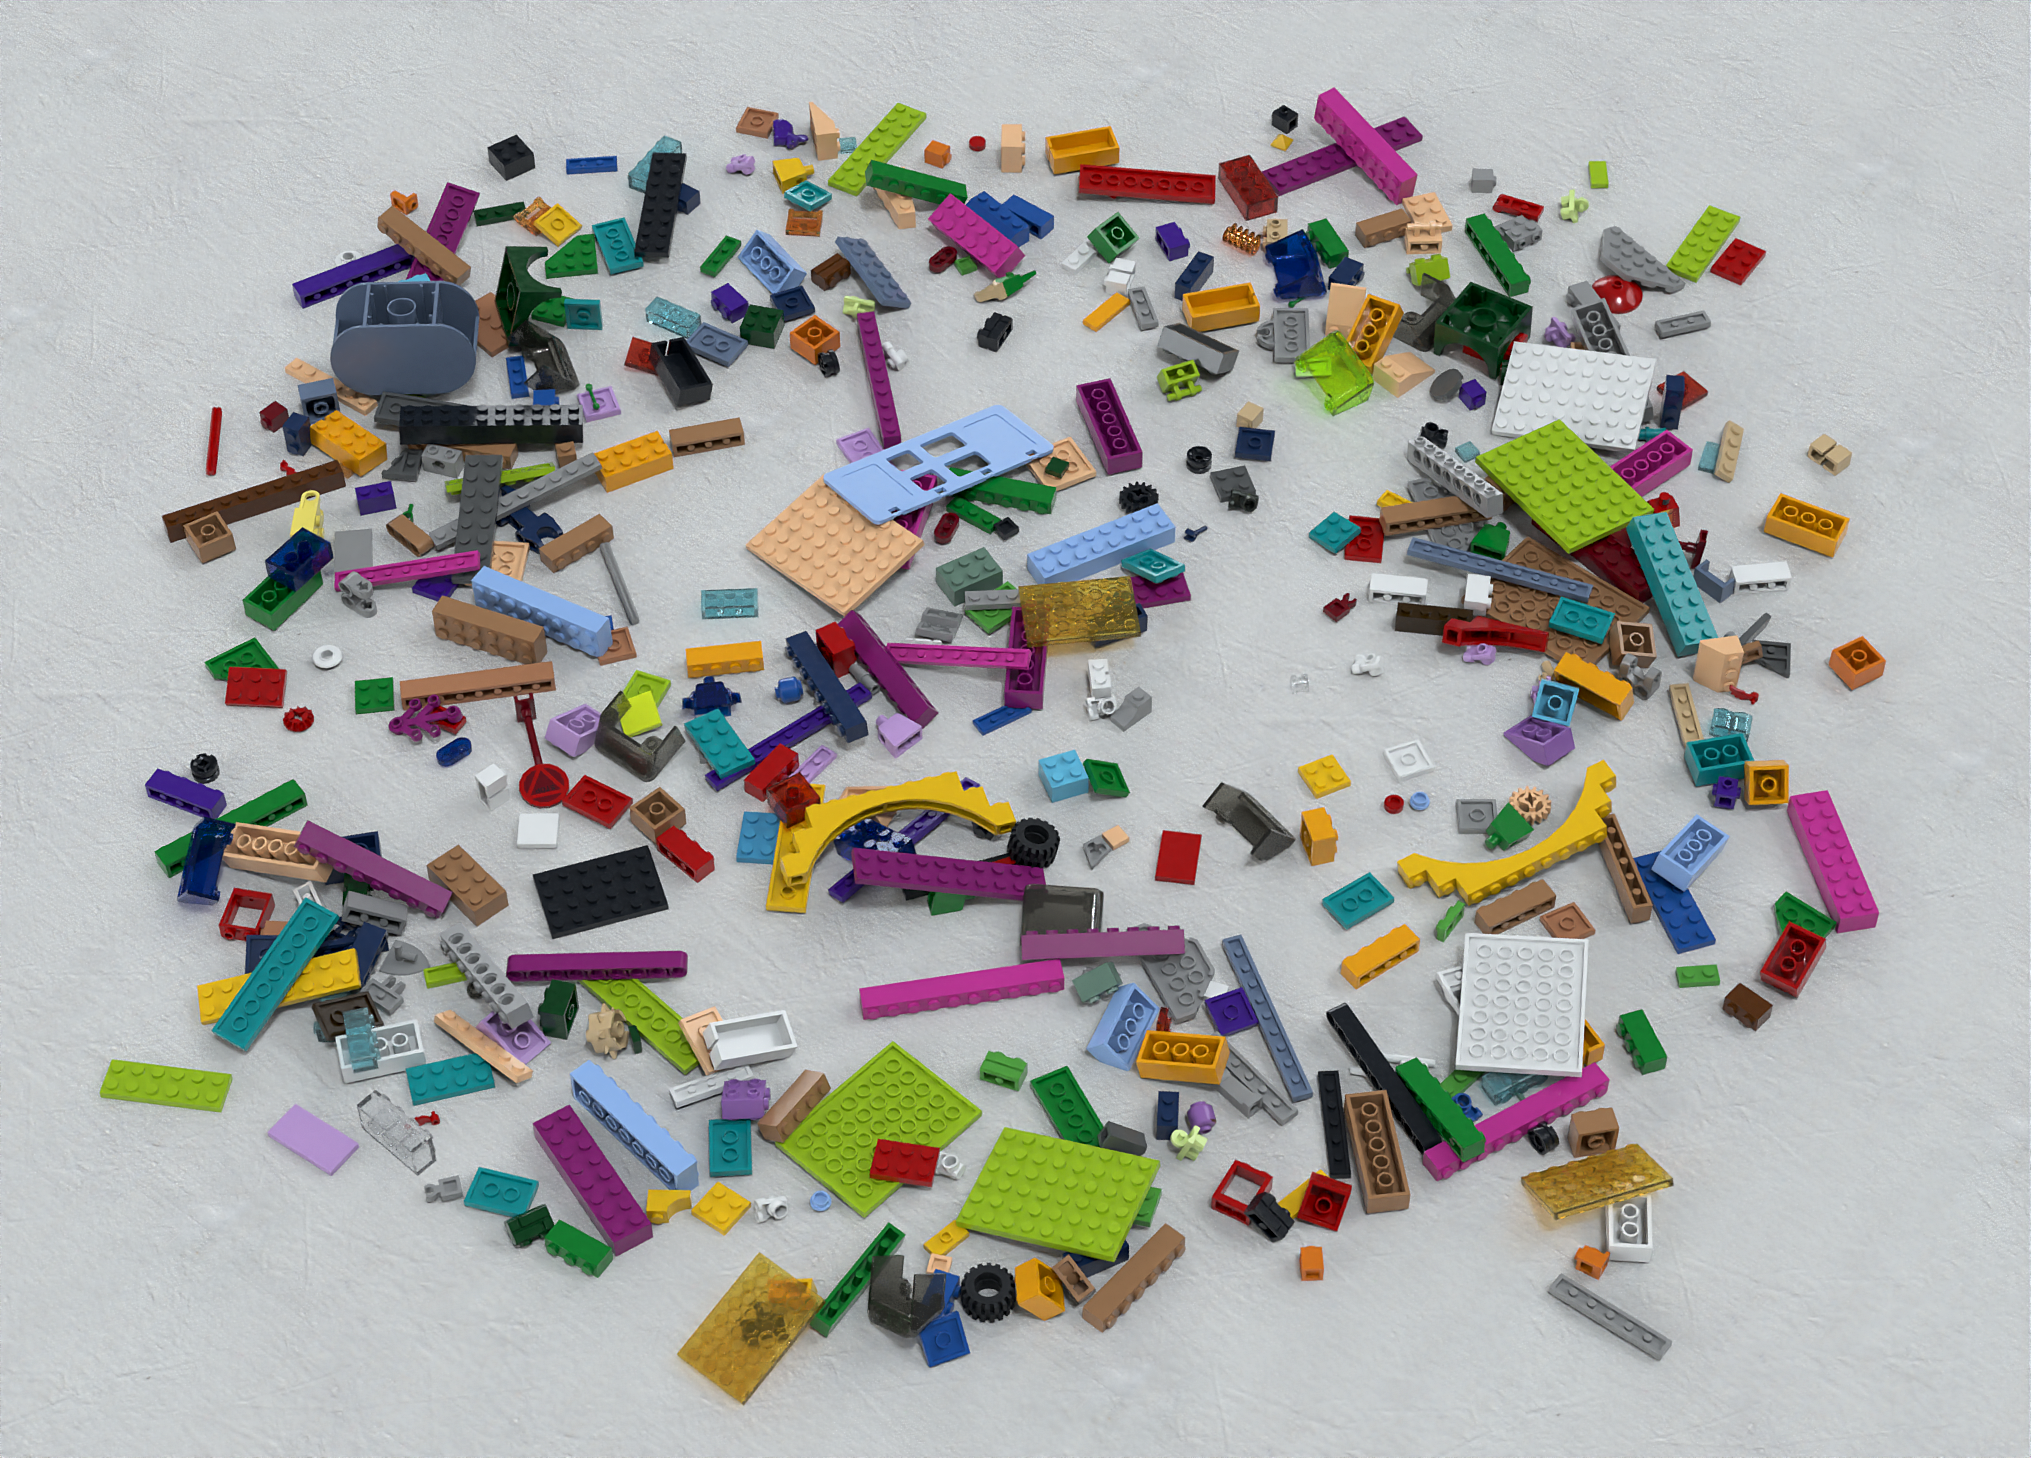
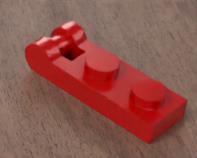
M1500 194L1497 202L1493 205V210L1498 213L1503 211L1516 216L1523 215L1526 219L1538 222L1544 211V206Z

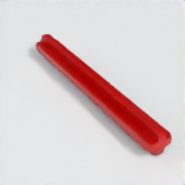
M213 407L211 413L206 461V474L209 476H214L217 469L222 420L221 407Z

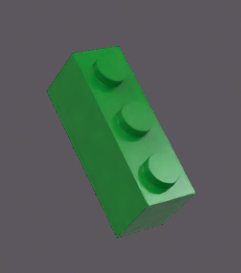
M1327 218L1308 223L1306 238L1312 243L1315 252L1319 253L1322 262L1329 269L1337 267L1345 256L1349 257V250Z
M1643 1009L1620 1015L1616 1029L1619 1036H1622L1625 1041L1626 1050L1632 1054L1635 1067L1639 1068L1642 1075L1665 1069L1668 1056Z
M560 1219L544 1237L546 1249L551 1255L563 1258L566 1263L581 1268L587 1275L592 1274L599 1278L613 1261L611 1247Z

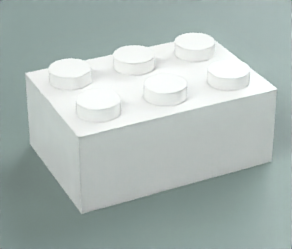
M1608 1192L1605 1214L1606 1251L1610 1252L1609 1260L1650 1263L1653 1250L1651 1194Z

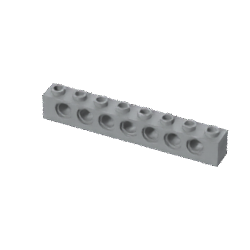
M1416 437L1408 441V461L1486 518L1503 513L1502 492L1425 437Z
M461 922L439 933L442 939L440 945L445 953L448 952L452 962H456L460 972H464L469 983L473 982L478 993L482 992L483 999L486 1003L490 1002L493 1012L495 1014L498 1013L503 1024L507 1023L511 1029H514L534 1017L525 998Z

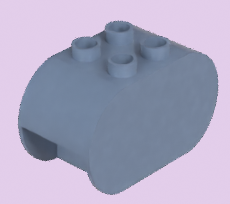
M447 281L366 282L353 285L340 296L336 306V321L330 362L337 378L350 389L367 395H382L384 391L397 394H420L423 397H430L435 394L457 390L472 377L476 366L479 309L470 293L461 286Z

